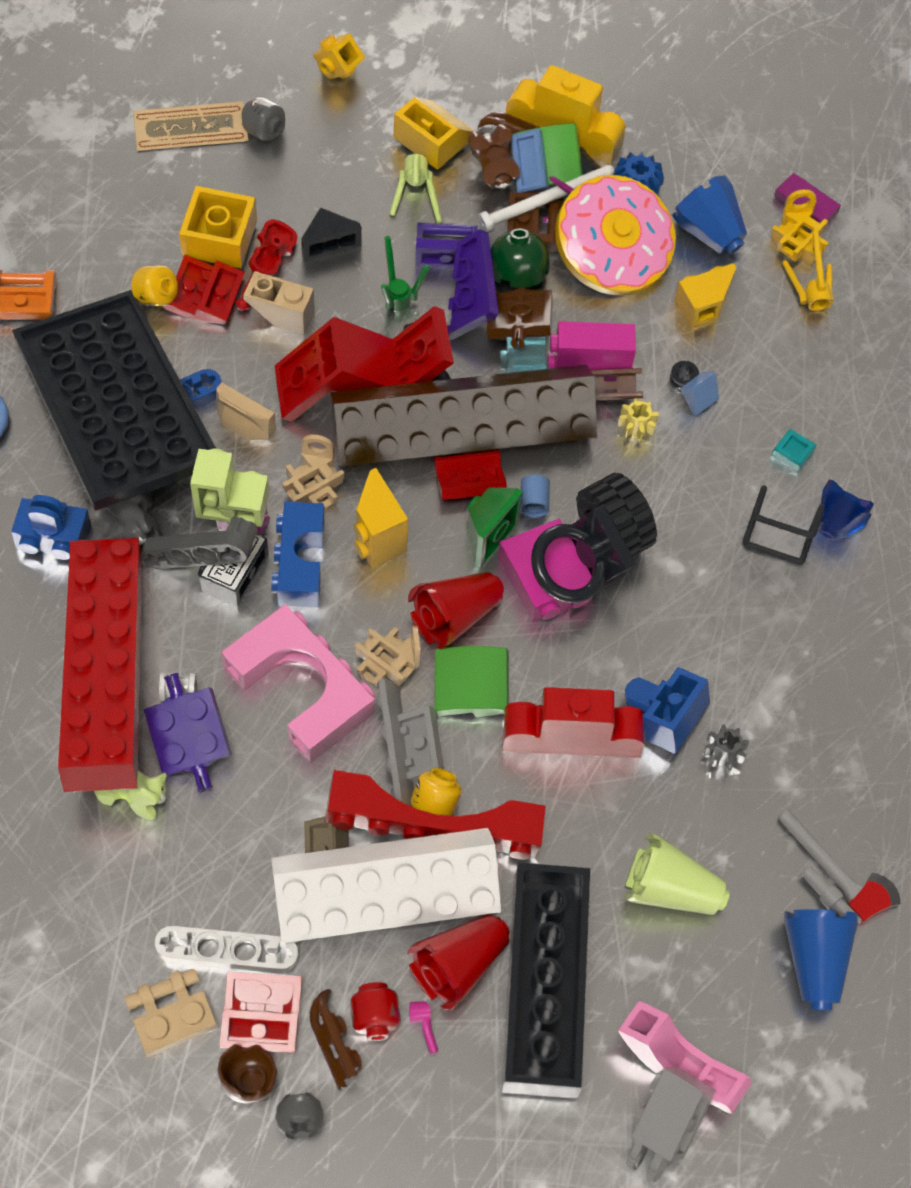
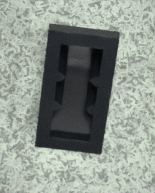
M320 207L301 238L303 261L306 262L362 247V227L359 222Z

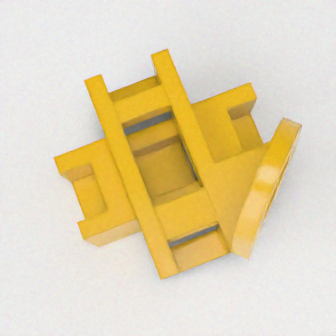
M806 189L797 190L787 197L783 209L782 224L780 227L776 225L772 227L771 239L778 242V251L795 262L802 258L809 264H812L815 261L812 232L815 229L819 232L822 254L829 242L820 236L825 231L828 220L824 218L821 223H818L811 218L816 204V195L813 191ZM799 197L810 198L804 204L798 205L793 203ZM805 226L811 229L812 232L808 233L807 231H805Z

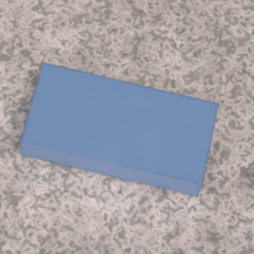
M538 128L512 135L513 159L519 166L521 174L516 179L517 192L535 193L548 190L549 182L542 131Z

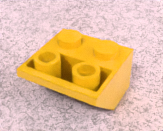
M413 97L394 113L393 138L415 154L425 156L428 163L437 170L468 144L469 135L475 132V130L433 100Z

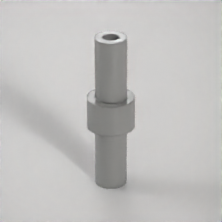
M812 866L803 872L801 876L820 895L819 900L828 910L832 908L839 916H846V911L856 913L842 899L844 894L835 885L830 886ZM858 916V924H859L862 919Z

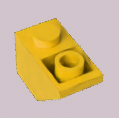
M734 263L723 267L716 266L710 271L696 276L689 275L678 282L674 300L690 328L718 319L732 286L737 268Z

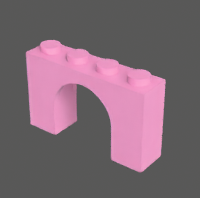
M285 604L221 652V657L225 670L244 690L272 669L287 663L305 664L315 669L323 677L326 688L321 698L287 724L288 739L311 763L374 714L375 694L365 682L359 683L354 678L352 669L344 659H337L330 652L329 644L321 635L315 636L309 630V625L303 615L298 611L293 612Z

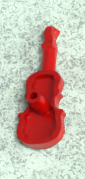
M271 219L265 222L261 232L258 234L257 239L260 241V247L255 248L248 264L253 273L255 271L274 277L282 263L281 257L291 255L292 249L298 241V236L289 225L279 220ZM253 273L242 291L241 298L235 301L237 309L240 311L249 310L250 308L243 295Z

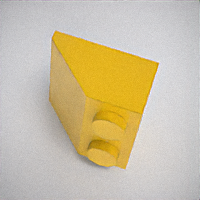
M377 468L369 472L356 509V524H354V531L356 533L354 547L361 559L366 558L372 568L407 552L408 518Z

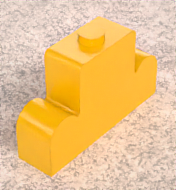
M549 65L539 83L532 79L521 80L507 101L505 113L536 126L576 124L579 147H583L592 158L609 165L612 164L623 145L626 129L624 120L613 112H600L603 86L557 66Z

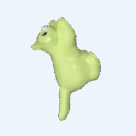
M138 771L136 789L94 791L98 800L105 805L111 806L118 799L126 800L137 815L151 821L157 815L153 805L162 804L166 799L165 779L167 775L162 773L157 777H148Z

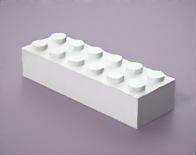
M489 828L271 858L282 943L501 912L496 849Z

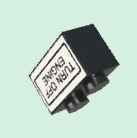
M256 534L245 562L200 566L198 577L200 578L202 592L238 608L269 555L267 538Z

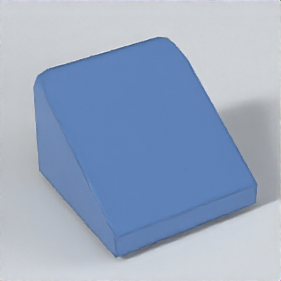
M714 371L702 372L680 388L694 416H697L719 399L717 378Z

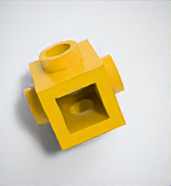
M350 33L337 37L334 34L329 35L319 43L321 48L313 54L318 63V68L326 75L328 80L341 77V79L349 77L356 71L355 67L366 58Z

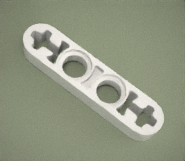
M167 926L161 929L155 938V948L159 958L173 964L286 974L297 966L299 960L298 948L295 942L282 943L281 936ZM171 937H176L179 944L189 945L188 938H193L191 943L192 955H187V947L175 946L173 952H168L163 943H168ZM206 939L215 940L219 944L218 952L211 957H204L198 952L200 943ZM242 943H250L256 949L255 955L246 961L239 960L235 956V949ZM261 945H267V953L272 954L279 953L280 948L284 947L287 949V954L292 955V957H286L284 963H277L276 956L265 955L266 962H260L262 958Z

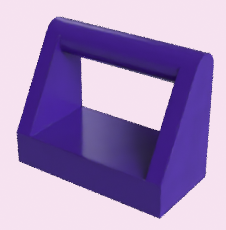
M417 222L415 267L428 265L434 268L454 269L457 242L460 240L423 238V235L467 237L478 230V225Z

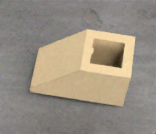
M255 271L243 295L244 300L275 327L302 335L305 334L315 311L313 288Z

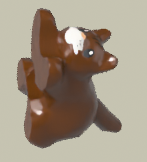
M497 125L492 133L479 134L475 131L468 137L472 155L482 165L483 180L493 190L496 188H506L511 184V179L516 180L521 175L519 166L509 153L512 132L505 125Z

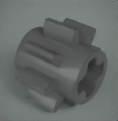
M722 724L718 734L712 731L709 732L707 741L710 744L706 746L704 754L711 755L713 767L717 765L726 766L728 771H730L735 760L743 764L747 756L743 751L747 749L749 740H742L739 734L740 728L735 730L727 729L725 724Z

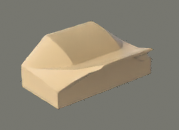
M223 382L216 388V409L222 426L248 441L269 439L276 431L274 412Z

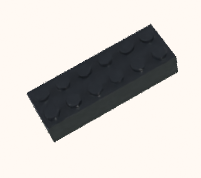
M517 862L514 877L502 1093L577 1099L581 1091L590 868Z

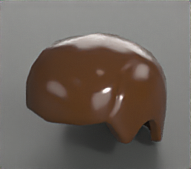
M237 1044L230 1046L220 1056L217 1068L222 1090L230 1099L239 1103L262 1101L272 1093L276 1085L278 1070L273 1057L264 1050H261L257 1045L247 1048H241Z

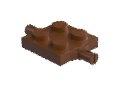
M521 287L506 293H496L499 316L487 322L488 339L507 340L512 338L511 346L517 349L519 342V349H521L525 343L524 337L539 338L551 335L552 290L536 291L529 290L528 287Z

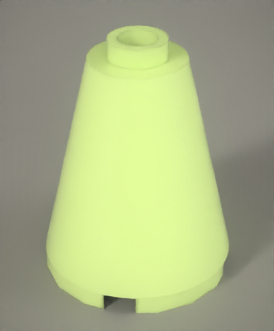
M651 832L645 837L644 840L650 843L646 850L638 849L627 876L625 886L631 888V893L624 894V898L627 901L714 915L717 910H724L730 892L726 890V882L660 835Z

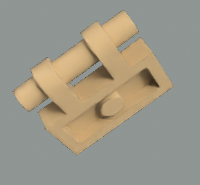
M195 968L180 973L178 970L168 974L169 978L151 986H148V983L137 987V992L124 996L129 1011L144 1005L147 1013L133 1019L147 1058L217 1029L216 1021L204 991L191 996L187 992L186 987L200 982ZM174 992L176 993L177 1002L157 1009L154 1000Z

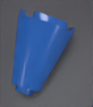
M799 909L794 910V914L785 911L784 922L802 1002L810 1003V1010L832 1011V1004H839L841 1001L858 925V913L846 911V916H836L835 910Z

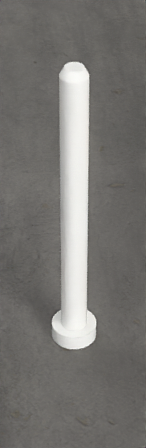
M606 165L565 183L575 189L581 183L591 178L613 175L614 169L612 166ZM556 186L494 213L488 214L487 211L479 213L478 220L482 230L490 233L494 231V226L569 194Z

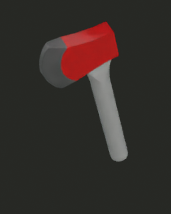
M789 809L779 816L778 819L840 886L848 900V905L862 919L861 925L875 915L900 905L899 892L888 878L878 873H871L864 887L861 886L843 870Z

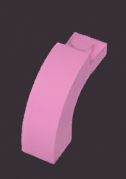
M641 1001L637 1002L618 1030L629 1048L654 1073L657 1074L659 1071H663L664 1068L678 1067L715 1089L716 1092L710 1104L730 1114L734 1112L752 1084L748 1075L707 1056L693 1046L677 1030L669 1014Z

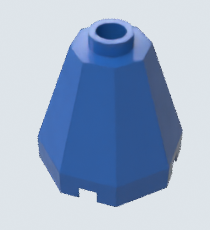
M716 176L708 180L711 184L710 187L704 189L700 185L676 206L675 210L677 212H673L672 217L680 227L721 254L728 251L729 254H732L745 244L743 239L747 232L733 185L726 176Z

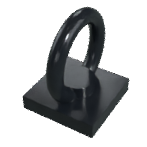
M603 505L593 509L572 525L559 524L546 529L535 541L531 553V566L538 584L551 597L567 603H578L590 599L600 590L604 583L637 564ZM558 538L572 539L579 559L591 574L589 582L579 589L561 587L553 581L547 572L545 553L550 543Z

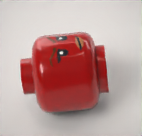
M372 982L359 986L358 992L354 993L350 999L353 1029L357 1033L366 1035L367 1040H385L389 1038V1032L397 1029L400 1025L398 995L394 990L389 989L386 983Z

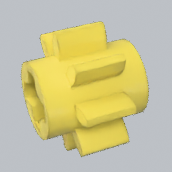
M634 399V402L629 406L622 405L618 426L624 427L626 437L630 436L642 440V437L647 433L654 434L655 423H657L659 413L652 412L651 402L646 403Z

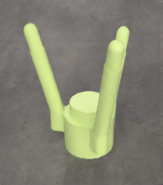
M411 154L406 157L404 170L399 173V182L392 202L390 216H395L406 182L412 186H420L426 182L436 222L441 224V212L432 181L433 173L428 170V160L425 156Z

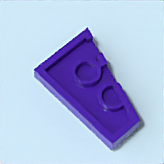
M481 229L457 242L452 276L456 281L454 297L449 298L448 310L452 311L451 322L447 326L449 339L451 340L499 316L489 233Z

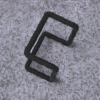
M762 485L743 538V545L801 565L805 563L812 539L817 535L825 506L823 504L818 506L809 531L759 515L767 492V486ZM756 521L806 537L800 558L749 542Z

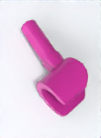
M424 1001L410 1002V1023L422 1022V1031L429 1053L439 1051L431 1028L430 1006Z

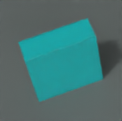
M790 428L773 449L771 456L799 472L815 451L817 444Z

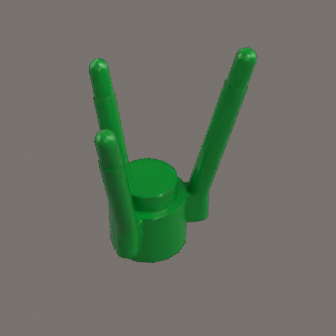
M387 235L384 240L389 284L387 286L386 283H383L381 288L386 301V309L403 311L409 307L411 301L418 299V291L430 267L428 265L423 267L412 289L405 280L396 279L391 238Z

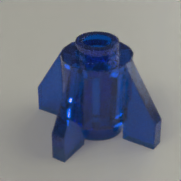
M829 479L822 490L821 504L825 506V510L819 527L821 528L819 532L833 541H836L837 538L845 539L850 534L866 526L872 516L870 511L874 503L871 500L857 498L855 495L844 491L834 480Z

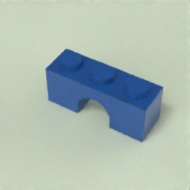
M284 502L283 514H277L276 534H281V543H275L274 563H279V573H272L271 592L278 594V606L286 604L287 606L319 607L320 562L305 561L297 555L308 548L323 549L324 503Z

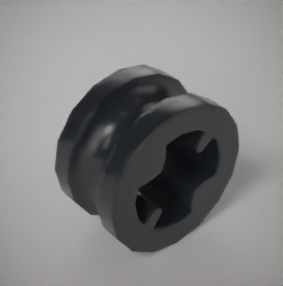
M690 361L675 363L669 378L671 387L681 392V387L699 375V369ZM684 373L685 377L689 375L690 378L689 380H684V377L680 379L679 374Z

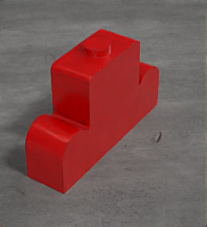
M546 687L543 689L540 705L530 702H513L506 705L503 715L502 752L641 758L644 748V713L636 707L623 706L615 708V694L613 690Z

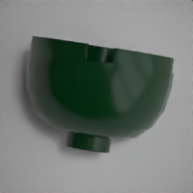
M518 228L502 234L494 241L491 247L494 281L501 284V279L510 281V287L521 288L537 285L543 281V275L547 274L548 276L549 253L546 244L538 235Z

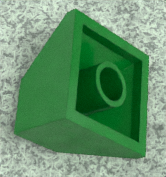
M488 488L481 497L477 495L470 502L467 508L469 513L468 532L474 566L478 570H481L499 549L500 541L507 539L519 525L523 491L520 489Z

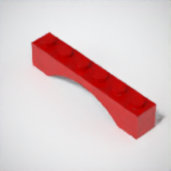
M334 770L330 782L324 822L331 823L333 827L341 830H351L354 827L366 829L370 834L376 836H386L390 833L402 835L404 839L489 828L496 851L509 853V856L515 859L525 860L530 857L535 858L542 846L546 806L509 800L494 809L478 814L462 816L437 815L415 809L398 801L383 790L368 775Z

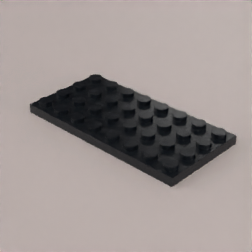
M132 290L12 330L17 346L95 511L192 476L198 449L210 450L216 448L139 302L133 296Z

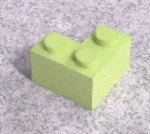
M216 448L210 450L198 449L190 482L196 518L230 522L234 517H242L247 521L253 522L256 526L262 527L270 494L268 476L261 475L255 471H235L232 453Z

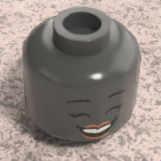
M256 97L247 102L242 109V126L246 132L263 141H272L283 132L285 128V112L279 105L264 97Z

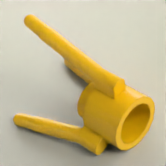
M815 229L812 234L817 279L809 281L804 291L788 261L784 260L782 264L799 295L800 304H807L808 308L812 311H822L829 308L834 302L832 294L833 273L832 264H827L826 280H824L819 232Z

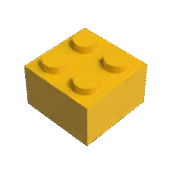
M195 186L179 232L182 257L186 254L197 260L212 263L218 260L232 267L242 268L257 223L256 197Z

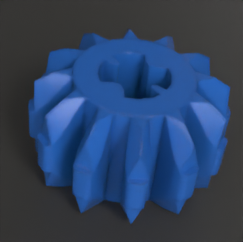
M630 152L627 158L620 157L616 169H614L613 175L634 179L650 188L656 195L659 193L664 182L662 163L655 162L654 155L644 157L643 152L638 156Z

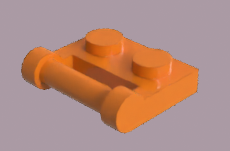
M0 270V319L43 320L52 317L54 294L57 285L56 271L45 270V273H3ZM3 285H24V286H3Z

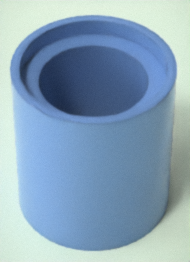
M542 475L523 477L520 485V490L523 491L521 514L534 518L547 515L549 513L550 500L549 479Z

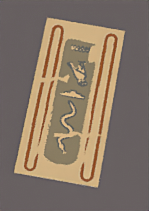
M244 102L135 110L133 115L137 151L247 142L248 133L242 126L241 118Z

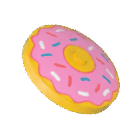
M602 175L581 183L569 194L562 204L555 226L557 248L566 267L583 284L605 294L630 295L648 288L666 271L674 255L676 242L675 228L667 207L650 188L625 176Z

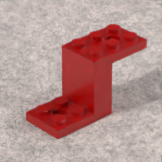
M436 306L432 307L393 339L342 319L332 317L274 365L281 418L290 422L294 421L330 391L336 392L431 381L454 364L444 310Z

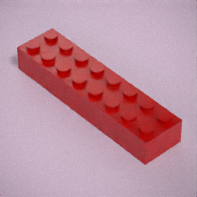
M139 538L70 541L58 770L64 792L137 788L143 570Z

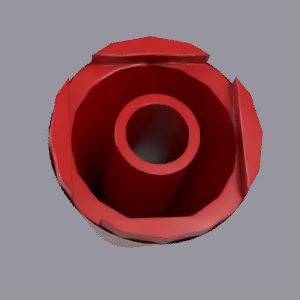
M490 572L418 584L410 589L408 595V603L413 601L415 611L410 613L415 626L417 625L418 633L429 645L435 642L438 644L437 649H442L453 643L503 600L504 585L499 577Z
M488 914L418 941L407 951V956L413 954L414 962L409 964L410 971L428 998L433 1000L438 997L445 1002L440 1006L441 1008L452 1010L462 1002L509 945V927L500 917Z

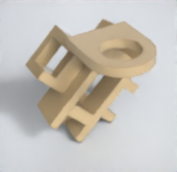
M307 435L302 441L301 456L303 464L295 469L290 464L286 465V473L289 479L283 482L282 485L284 491L293 502L319 503L320 499L326 497L327 499L321 502L324 503L325 510L337 503L338 496L332 489L343 483L345 473L343 470L337 472L333 467V442L324 436ZM318 442L326 446V448L318 449L309 443ZM310 478L313 479V481L309 482L306 485H303V482L309 480Z
M417 625L411 627V635L406 641L398 636L399 629L396 627L385 638L370 628L367 631L368 639L362 645L359 642L354 645L356 655L364 660L357 668L358 675L377 689H379L378 680L383 678H389L398 686H401L416 667H420V641ZM386 651L389 652V653H390L391 655H393L395 658H394V659L391 658V657H390L389 655H387L385 652H386ZM369 670L372 671V672L375 673L377 676H376V677L373 676V675H372L371 673H369L368 671H369Z

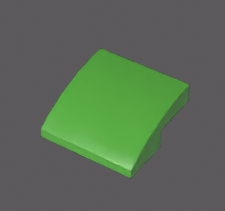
M572 123L540 127L539 129L543 133L549 187L557 186L550 181V176H555L564 183L582 176L577 125ZM525 130V131L517 132V133H514V134H518V133H522V132H526V131H530V130Z
M459 646L435 649V712L439 717L470 712L476 718L504 714V709L509 704V651L507 648Z

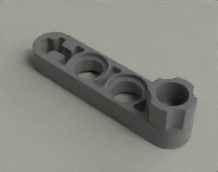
M234 517L231 519L226 531L147 538L141 549V559L147 565L157 569L242 563L247 560L258 528L251 521H247L242 517Z

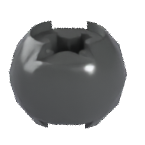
M305 1092V1094H287L277 1105L275 1120L279 1131L288 1139L294 1140V1138L308 1136L311 1138L322 1127L324 1111L320 1101L309 1092Z

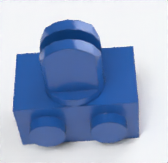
M35 495L32 499H21L11 534L16 548L25 553L36 554L40 552L52 554L59 559L68 560L70 541L87 540L91 522L88 510L85 508L67 506V503L60 502L58 499L47 495Z
M677 667L669 680H662L659 685L640 677L631 680L625 688L626 706L636 707L643 711L645 740L676 754L710 705L708 679Z

